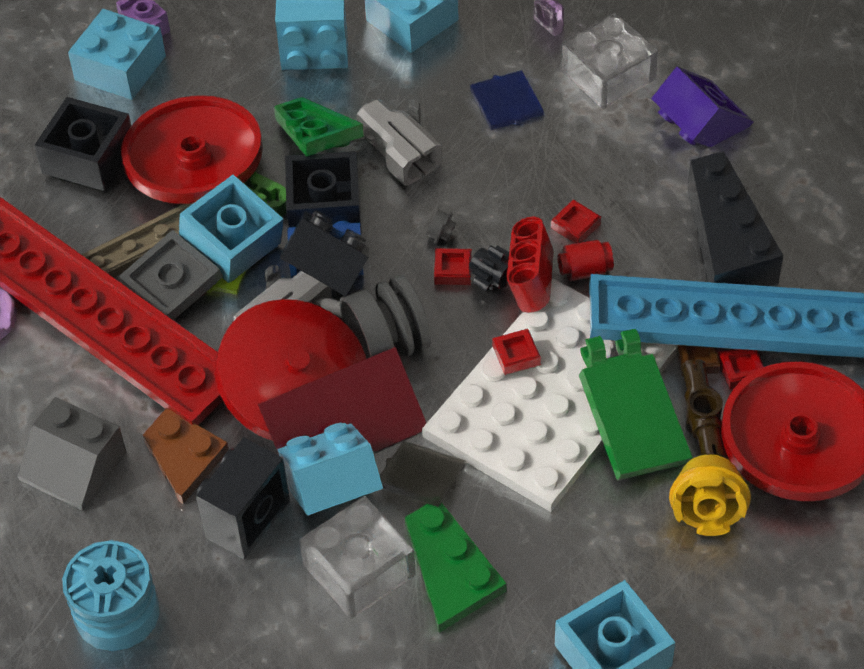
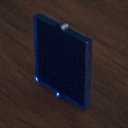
M522 70L503 76L494 75L492 79L470 85V91L491 130L511 124L520 125L521 121L544 115V110Z

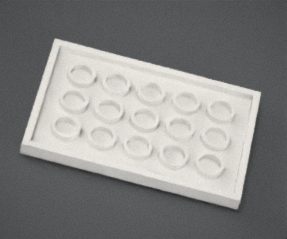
M553 278L551 281L549 303L539 311L522 312L503 334L529 329L541 356V365L504 375L492 347L422 428V435L425 439L549 512H552L604 446L578 376L582 369L587 368L582 359L580 349L587 346L585 340L590 338V298ZM603 340L606 358L618 356L619 353L616 349L615 340ZM641 342L642 356L653 354L660 374H662L677 355L678 345Z

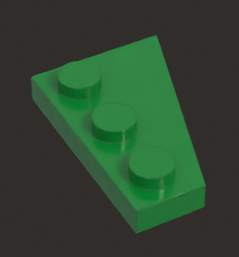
M439 498L405 517L407 533L417 564L420 567L425 590L432 605L439 633L507 592V583Z

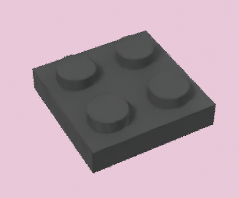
M174 230L169 232L119 276L123 285L172 320H175L223 277L216 265Z

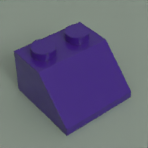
M678 66L675 67L651 98L660 107L658 113L669 123H676L681 128L679 135L694 146L700 143L712 147L749 128L754 122L712 80Z

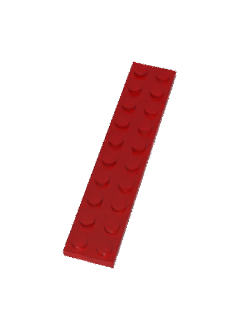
M0 197V287L155 402L165 409L172 410L191 425H199L223 402L215 375L216 350Z

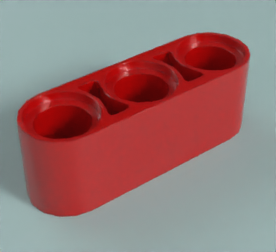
M535 216L523 218L513 226L507 269V281L519 309L526 313L536 312L544 308L549 303L551 294L554 249L542 219Z

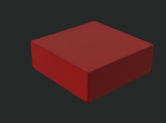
M574 199L551 220V229L573 243L583 242L601 225L600 215Z
M435 248L434 285H471L469 264L472 259V249Z
M529 329L492 338V346L504 375L541 365V356Z
M731 349L718 352L720 368L729 390L734 389L742 379L752 372L764 367L757 350Z

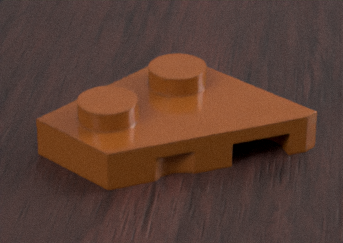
M168 408L161 413L143 434L147 448L152 456L156 458L165 479L167 478L178 501L182 504L187 501L229 450L228 442L196 424L191 425Z

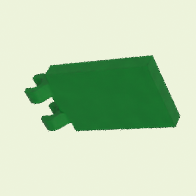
M636 329L622 331L620 333L622 339L615 341L619 355L606 358L605 344L601 336L586 339L587 346L581 347L580 352L587 368L582 369L578 376L616 479L622 480L685 465L693 458L657 363L653 354L642 356L641 340Z

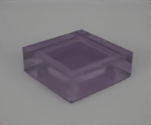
M534 0L533 19L552 35L556 36L564 31V6L557 0Z

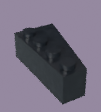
M722 151L690 160L687 189L694 223L697 226L699 248L702 250L705 277L708 279V282L757 286L778 284L784 255L725 152Z

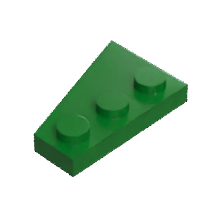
M304 97L274 106L275 119L306 157L333 147L348 146L350 141L364 137L363 123Z

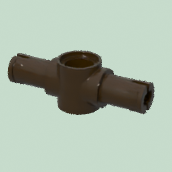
M696 359V368H694L692 360L685 361L681 365L687 389L684 395L687 406L685 427L698 440L701 455H718L727 459L721 438L723 399L709 385L705 362L701 359Z

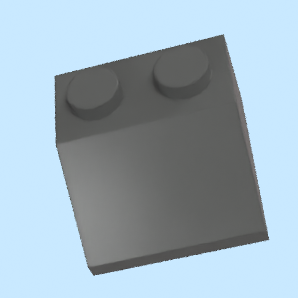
M55 397L32 425L17 475L18 479L83 511L127 453L120 426Z

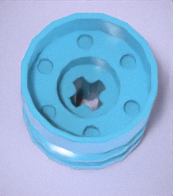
M109 540L91 544L80 550L70 560L62 577L63 593L71 610L74 624L82 639L97 649L108 651L129 649L144 641L155 628L160 609L150 567L141 551L128 543Z

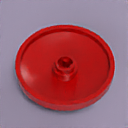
M187 96L164 102L140 116L129 128L123 139L121 155L128 179L140 192L163 202L191 204L198 201L231 175H235L242 183H245L260 163L263 153V142L258 122L243 106L231 100L215 96Z
M272 300L246 310L229 326L223 336L216 356V382L220 395L232 415L253 433L273 441L258 404L366 359V356L353 331L330 311L300 300Z
M781 362L762 367L742 379L732 390L725 403L721 425V437L725 452L729 460L746 480L769 494L796 501H820L840 496L852 490L864 480V390L846 375L815 363Z

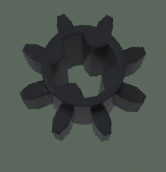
M490 245L488 250L480 248L474 254L469 264V271L476 275L472 283L485 291L488 289L494 291L496 287L499 289L508 285L509 252L498 245L496 247Z

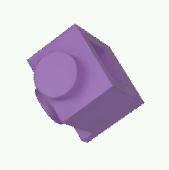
M119 0L116 2L118 14L161 28L162 36L170 32L167 12L155 1Z

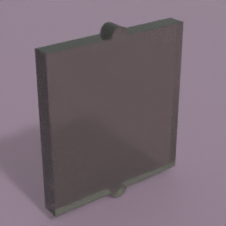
M403 441L392 458L386 459V466L380 474V479L385 490L439 507L450 489L456 488V480L465 468L466 460Z

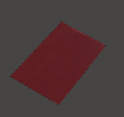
M396 347L258 404L276 450L287 446V442L299 436H309L311 438L324 433V429L330 425L346 423L347 425L352 424L371 444L374 453L422 432V428L427 423Z

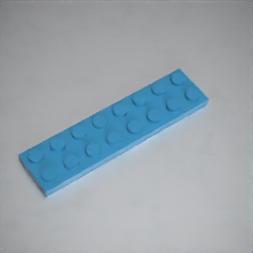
M591 274L590 338L601 336L603 340L616 341L622 339L620 334L622 331L636 329L641 342L864 358V293Z

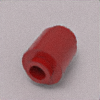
M599 240L564 245L562 253L557 255L559 272L561 275H566L569 281L587 279L591 277V274L605 275L606 271H612L614 268L613 253L609 242L601 243Z

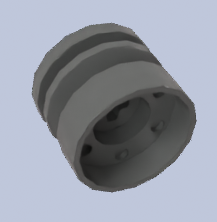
M403 275L391 277L389 285L383 281L377 283L375 287L376 300L366 289H361L340 298L339 305L342 321L358 338L366 359L394 348V345L406 357L413 354L414 348L422 351L430 347L431 333L426 313L412 285Z

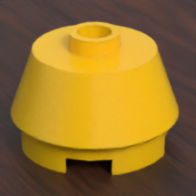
M709 454L695 457L685 464L670 488L669 501L674 516L679 523L683 520L687 525L697 528L696 534L718 536L730 532L731 525L739 521L740 518H745L750 506L751 494L743 477L730 460L722 456Z

